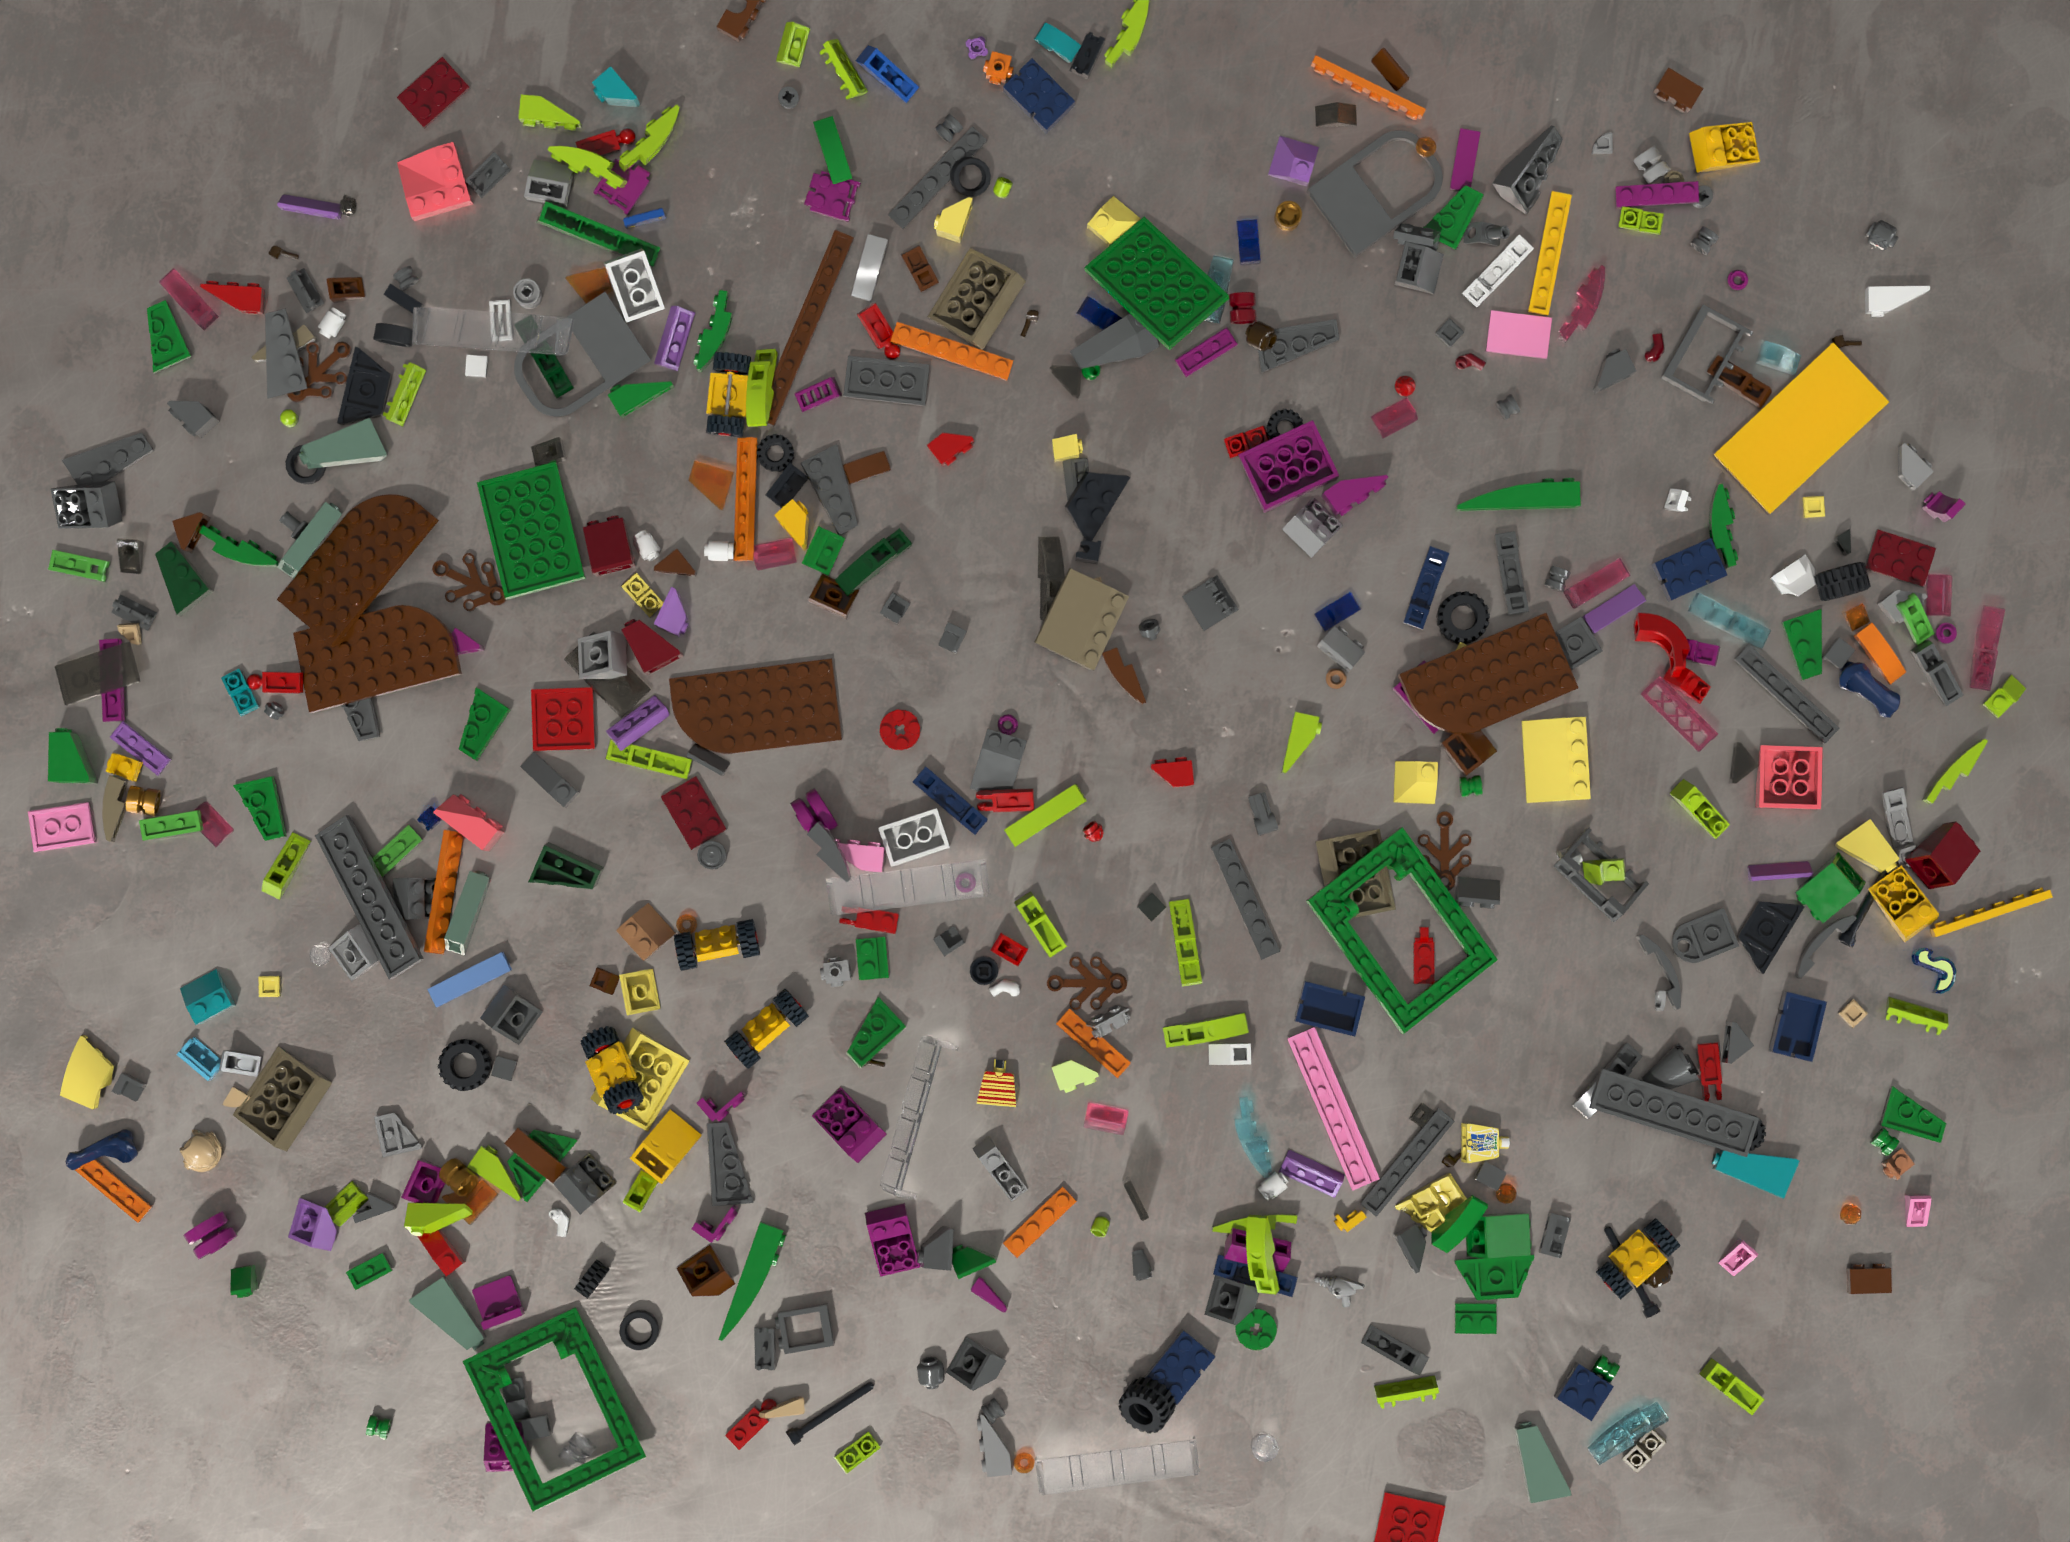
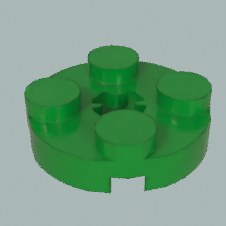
M1255 1308L1235 1326V1332L1239 1342L1246 1348L1262 1350L1269 1347L1274 1341L1277 1326L1273 1317L1267 1311ZM1255 1324H1260L1259 1328L1262 1327V1331L1258 1332L1257 1335H1253V1331L1250 1332V1328L1254 1327Z

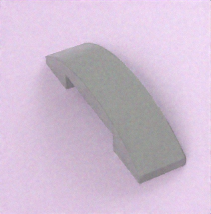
M1899 787L1884 791L1883 803L1892 847L1900 858L1897 864L1898 867L1902 865L1905 869L1910 866L1904 859L1916 849V845L1913 842L1906 810L1907 802L1904 788Z

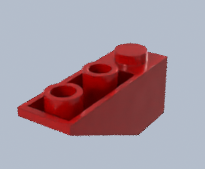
M206 281V284H200L203 290L242 313L264 314L265 290L260 287V284L247 283V286H239L237 282H227V285H219L217 281Z

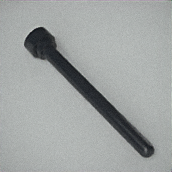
M1886 870L1882 873H1879L1874 884L1883 879L1889 873H1887ZM1870 892L1856 915L1857 919L1851 924L1848 931L1846 930L1844 933H1841L1838 939L1839 942L1850 948H1853L1856 942L1855 934L1875 900Z
M1607 1226L1604 1232L1615 1251L1621 1244L1613 1229ZM1633 1284L1643 1303L1642 1307L1644 1310L1642 1312L1646 1319L1659 1313L1658 1305L1650 1301L1642 1284L1638 1287Z
M868 1382L800 1428L792 1427L787 1430L786 1434L794 1446L801 1442L804 1434L874 1388V1384Z

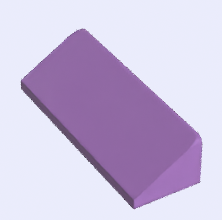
M286 194L282 195L277 203L281 210L337 220L341 219L343 210L342 204Z
M671 306L654 364L678 371L695 312L679 306Z
M1633 584L1582 618L1594 634L1647 600L1635 584Z
M654 695L606 730V733L619 750L622 751L666 719L670 714L666 706Z
M1808 861L1758 864L1747 867L1748 880L1750 881L1813 876V871Z
M1288 1150L1278 1172H1282L1283 1175L1334 1198L1345 1176L1343 1173L1292 1150Z

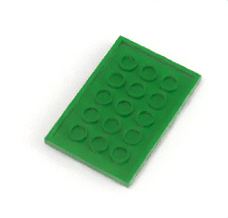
M1146 217L1139 220L1084 267L1087 274L1168 350L1173 348L1229 299V295Z
M556 461L477 482L506 600L586 579Z

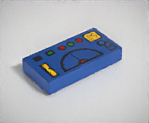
M660 208L626 217L623 221L626 229L666 219L664 210Z

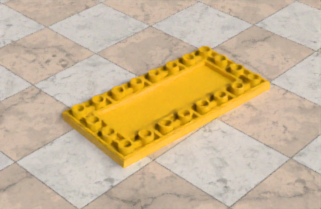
M1832 343L1713 455L1752 497L1771 514L1884 408L1889 401L1847 356Z

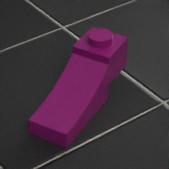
M1940 491L1935 494L1931 492L1924 499L1926 504L1922 509L1933 519L1938 517L1942 522H1947L1966 503L1960 498L1948 497Z

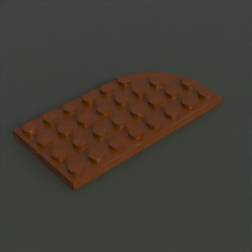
M388 494L367 499L347 513L277 600L329 645L335 647L439 520L415 500L405 496Z
M398 605L362 614L335 647L329 645L311 628L293 633L300 670L303 672V685L309 713L462 674L456 643L449 629L435 615L413 606Z
M1547 613L1398 674L1410 705L1424 721L1440 730L1459 734L1479 731L1579 688Z
M832 658L669 679L672 709L681 729L694 742L713 752L735 754L842 740Z

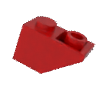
M942 433L927 444V448L941 466L945 464L949 466L957 460L955 456L960 452L965 454L974 447L972 445L974 439L972 436Z
M1686 667L1685 670H1682L1679 678L1671 677L1670 668L1663 677V680L1670 686L1701 704L1711 686Z
M1187 757L1175 758V762L1167 763V759L1154 760L1155 764L1150 765L1151 770L1173 788L1194 786L1192 760L1187 761Z

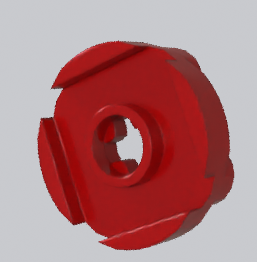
M897 709L885 715L881 721L879 733L882 741L893 750H906L917 743L920 737V725L918 719L911 712ZM896 725H897V726H901V725H904V726H905V727H904V731H905V734H904V735H902V734L896 735V734H895V733H896V729H895V726H896Z

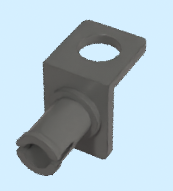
M1473 222L1469 224L1464 234V243H1485L1499 246L1500 239H1507L1510 235V230L1507 226L1486 222ZM1474 227L1476 229V234L1471 239L1469 233L1470 230Z
M288 511L279 520L293 532L291 537L296 540L309 524L306 521H298Z

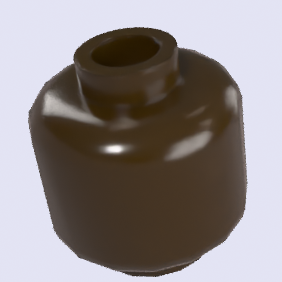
M1261 321L1249 325L1245 332L1247 344L1260 351L1271 349L1277 340L1275 329Z
M1666 1261L1644 1281V1284H1649L1652 1288H1658L1668 1283L1673 1274L1669 1262Z

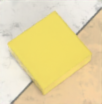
M1824 496L1802 498L1804 518L1825 517Z
M259 976V997H280V976Z

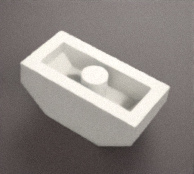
M1805 554L1772 576L1771 580L1781 594L1789 593L1798 597L1816 585L1814 576L1817 571Z

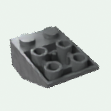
M115 481L92 482L51 488L58 528H108L123 521Z

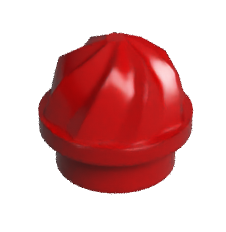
M1401 376L1395 382V390L1401 396H1409L1415 390V382L1409 376Z
M1096 821L1090 822L1082 830L1085 833L1084 837L1091 842L1100 841L1104 834L1102 825Z

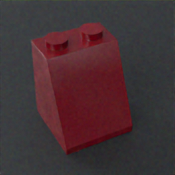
M619 515L608 517L606 522L599 523V520L588 522L587 526L583 527L592 573L596 577L636 567L623 517L619 518Z
M632 619L624 624L625 628L621 629L646 675H650L684 657L682 652L641 620Z
M1955 821L1942 824L1904 860L1928 889L1955 885L1981 851L1976 846V843L1966 834L1963 827Z

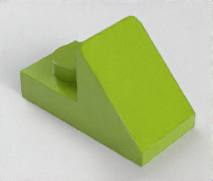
M2010 675L1983 705L1996 718H1999L2013 703L2019 700L2026 688L2013 675Z
M1624 858L1587 860L1582 862L1584 878L1592 884L1603 885L1604 881L1626 879Z
M641 1170L622 1203L641 1212L658 1181Z

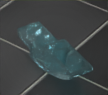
M1696 593L1688 609V612L1701 618L1704 622L1761 649L1771 632L1770 629L1700 593Z
M1247 1096L1239 1097L1242 1118L1234 1119L1239 1141L1256 1170L1264 1178H1268V1173L1272 1172L1270 1160H1266L1265 1152H1268L1267 1140H1263L1262 1136L1254 1137L1253 1133H1257L1256 1122L1251 1121L1250 1113L1254 1112L1252 1100L1248 1101Z
M1658 1402L1643 1410L1637 1408L1602 1433L1588 1447V1451L1600 1465L1632 1447L1636 1439L1668 1422V1416Z

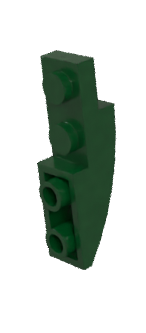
M899 528L861 555L835 579V582L849 596L880 573L883 567L912 546V542Z

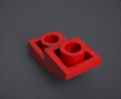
M1260 426L1224 439L1230 458L1238 457L1239 454L1269 441L1265 426Z

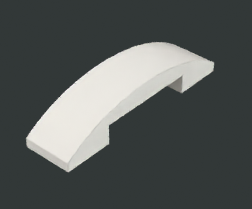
M1519 234L1462 294L1477 308L1534 248Z

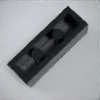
M392 284L388 286L384 293L387 298L416 316L419 315L424 307L422 303Z

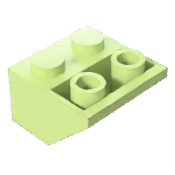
M1071 1059L1051 1066L1060 1091L1064 1090L1065 1093L1077 1089V1084L1083 1082L1085 1086L1096 1082L1095 1078L1099 1077L1097 1071Z

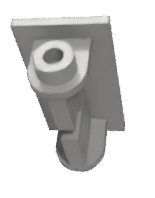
M1115 1005L1109 1008V1012L1094 1016L1091 1019L1092 1021L1087 1023L1086 1026L1094 1029L1092 1031L1094 1038H1101L1112 1032L1109 1024L1112 1023L1113 1028L1118 1029L1128 1023L1130 1016L1126 1011L1129 1008Z

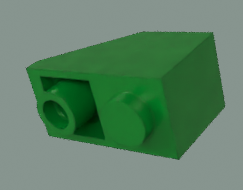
M255 1265L231 1269V1295H237V1298L253 1295V1291L258 1289Z

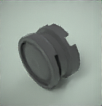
M707 841L698 849L697 857L703 867L714 870L720 868L726 862L727 852L719 842Z

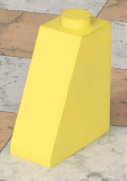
M1871 819L1835 844L1837 849L1880 873L1885 870L1889 873L1898 866L1896 862L1900 858Z

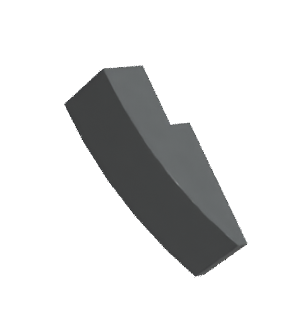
M1926 640L1910 650L1931 686L1946 706L1963 696L1947 663L1942 660L1933 642Z
M819 821L807 833L822 848L816 855L847 883L851 879L845 856L835 838Z

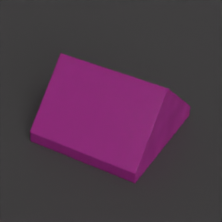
M455 628L451 633L456 643L458 655L484 651L483 645L460 629Z
M423 1158L418 1159L401 1198L414 1203H437L445 1185L439 1178V1172L442 1167Z

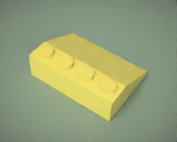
M1586 717L1521 721L1526 803L1591 799Z
M632 1027L623 1045L637 1076L633 1081L638 1083L644 1099L639 1106H635V1109H629V1112L625 1113L623 1111L622 1114L617 1113L616 1115L648 1132L688 1065L689 1060ZM596 1089L590 1099L608 1110L604 1099L599 1097Z

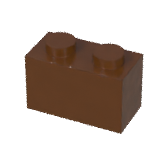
M1668 67L1653 92L1657 94L1656 97L1661 101H1669L1674 104L1673 107L1682 113L1685 111L1689 113L1704 88Z
M1873 1263V1267H1865V1264H1852V1268H1846L1847 1293H1892L1891 1268L1885 1267V1263Z

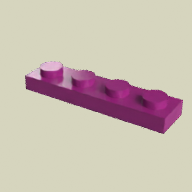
M1698 181L1616 186L1617 208L1699 203Z
M122 639L99 640L103 722L125 721Z

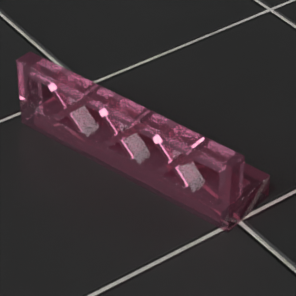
M1661 676L1657 677L1640 694L1697 752H1700L1718 735ZM1655 686L1661 692V700H1652L1647 693ZM1664 703H1672L1675 706V715H1667L1664 712ZM1678 717H1686L1690 721V729H1681L1678 726ZM1693 732H1702L1707 738L1698 746L1693 741Z

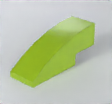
M1031 891L1014 902L1049 957L1067 947Z
M1712 1358L1699 1373V1375L1751 1415L1755 1413L1765 1400Z

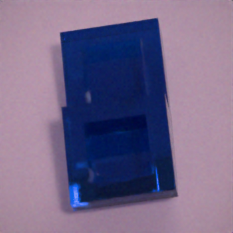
M1257 219L1237 221L1240 265L1261 263Z
M1088 296L1076 313L1102 331L1122 319V317Z
M1349 592L1314 615L1324 631H1327L1361 610V607L1353 594Z

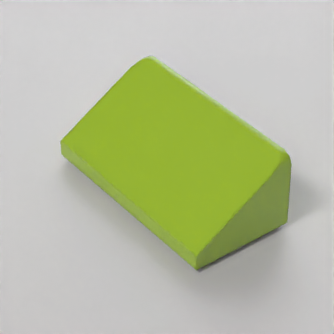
M787 22L776 61L800 67L810 28L795 22Z
M351 1181L325 1208L332 1222L340 1227L357 1209H360L368 1201V1197L354 1181Z

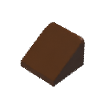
M597 967L589 986L613 995L620 977Z

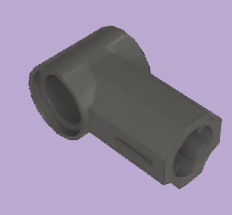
M1263 792L1248 797L1258 836L1278 830V825L1274 813L1271 812L1266 793Z

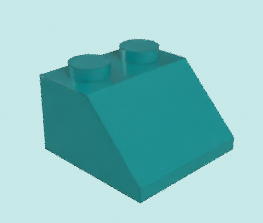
M611 66L592 82L594 86L593 92L602 103L606 101L608 105L639 107L641 105L637 96Z
M217 969L180 988L185 1006L195 1025H200L236 1005Z

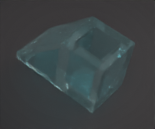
M1765 341L1761 344L1756 364L1795 376L1801 355L1784 346Z

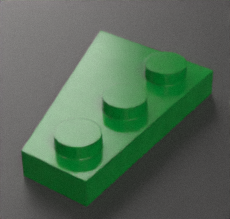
M1465 185L1423 228L1440 231L1439 242L1457 250L1484 194Z
M164 300L147 308L153 373L155 374L192 357L168 302Z
M1891 1086L1880 1126L1941 1143L1947 1123Z

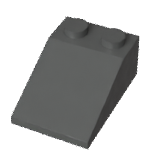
M987 729L970 789L976 791L1013 789L1027 740Z

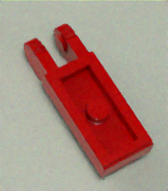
M1033 789L982 790L976 793L978 799H992V802L978 803L977 809L980 811L1011 812L1033 811L1035 809Z
M842 906L841 908L844 912L857 913L856 921L840 918L839 923L896 934L899 917L897 913L862 907Z
M1718 1042L1696 1044L1703 1100L1709 1101L1708 1085L1715 1084L1716 1099L1722 1100V1075Z

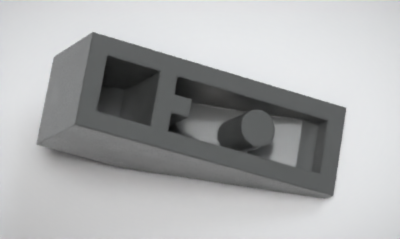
M535 752L520 766L564 808H567L580 793Z
M1370 1325L1361 1342L1417 1375L1421 1374L1429 1359L1425 1354Z

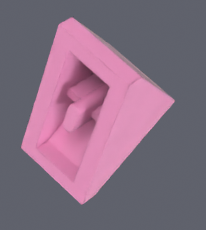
M1905 1195L1906 1227L1927 1226L1931 1205L1930 1195Z
M1738 1239L1718 1263L1731 1275L1735 1276L1758 1256V1253L1743 1240Z

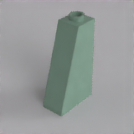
M370 418L305 444L301 447V453H299L302 463L307 464L308 469L382 461L387 456Z
M325 502L281 559L277 567L294 579L341 517L340 509L333 503L328 504Z
M470 871L444 938L446 950L464 956L467 952L490 884L489 877L484 872Z
M443 1276L409 1299V1302L466 1350L471 1347L473 1350H476L484 1344L482 1340L486 1338V1335L446 1276Z
M1531 1421L1519 1423V1427H1515V1433L1529 1502L1536 1503L1572 1496L1537 1425L1531 1424Z

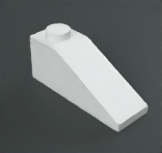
M1930 286L1867 287L1865 289V314H1871V317H1883L1884 314L1925 294L1930 290Z

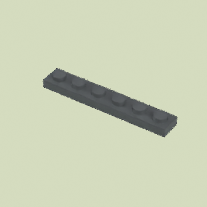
M972 126L888 216L899 227L904 229L950 181L953 165L961 158L973 157L987 142V139Z
M1747 645L1734 659L1824 744L1840 729L1750 645Z
M1228 839L1211 847L1261 960L1280 952L1231 840Z
M1438 1108L1360 1204L1377 1217L1455 1121Z

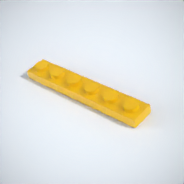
M1551 191L1528 312L1549 315L1572 197L1570 194Z
M2043 887L2031 891L2032 895L2024 897V894L2012 897L2011 902L2005 903L2003 900L1993 903V908L1985 910V907L1973 910V915L1966 917L1965 914L1953 917L1954 921L1946 923V920L1934 924L1935 928L1929 930L1932 937H1938L2053 897L2050 890H2044Z

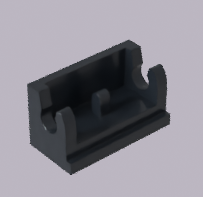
M1092 32L1086 34L1069 71L1088 79L1103 49L1106 38L1096 37Z
M789 463L765 496L777 506L783 508L796 496L807 482L808 477L793 464Z
M1081 541L1080 547L1084 549L1076 553L1075 561L1098 564L1102 541Z

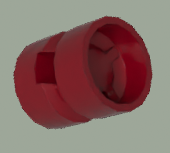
M1254 292L1229 294V306L1233 308L1230 311L1231 324H1251L1257 322L1256 310L1253 309V306L1256 305Z

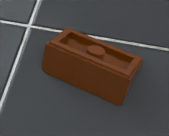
M1382 48L1372 58V64L1395 91L1400 90L1408 83L1409 76L1385 48Z

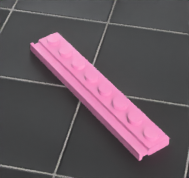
M1315 1027L1287 1038L1352 1191L1379 1180L1378 1173Z

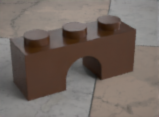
M746 0L747 6L740 13H733L726 9L716 26L717 30L740 42L741 38L745 39L750 30L748 26L751 20L755 21L758 17L760 4L765 3L767 0Z

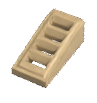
M799 1396L777 1404L771 1410L759 1412V1417L774 1418L804 1414V1398Z

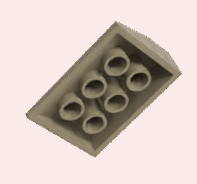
M970 248L927 317L968 343L983 350L1026 280L1016 271Z
M1069 568L1034 642L1084 668L1094 671L1129 596Z
M1380 829L1315 841L1324 886L1382 842ZM1387 866L1347 896L1359 908V913L1353 918L1396 910Z
M278 1046L246 1095L248 1097L241 1106L237 1107L233 1116L272 1146L287 1152L332 1082Z

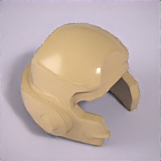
M192 1130L195 1136L190 1138L184 1147L179 1149L184 1158V1167L197 1172L209 1171L221 1159V1143L212 1131L204 1133Z

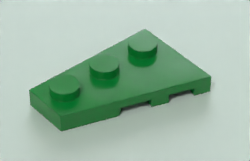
M1822 609L1781 622L1801 681L1822 674Z
M476 687L459 750L475 761H478L511 710Z
M274 776L233 785L235 790L239 792L243 799V804L251 813L253 821L265 841L287 837Z
M879 997L847 1051V1055L860 1069L906 1028L904 1023Z

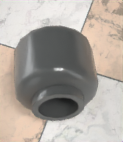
M936 1357L923 1358L918 1364L917 1374L921 1385L926 1386L927 1389H936L939 1387V1384L944 1382V1366Z

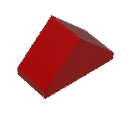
M1000 933L990 951L1019 966L1028 948Z

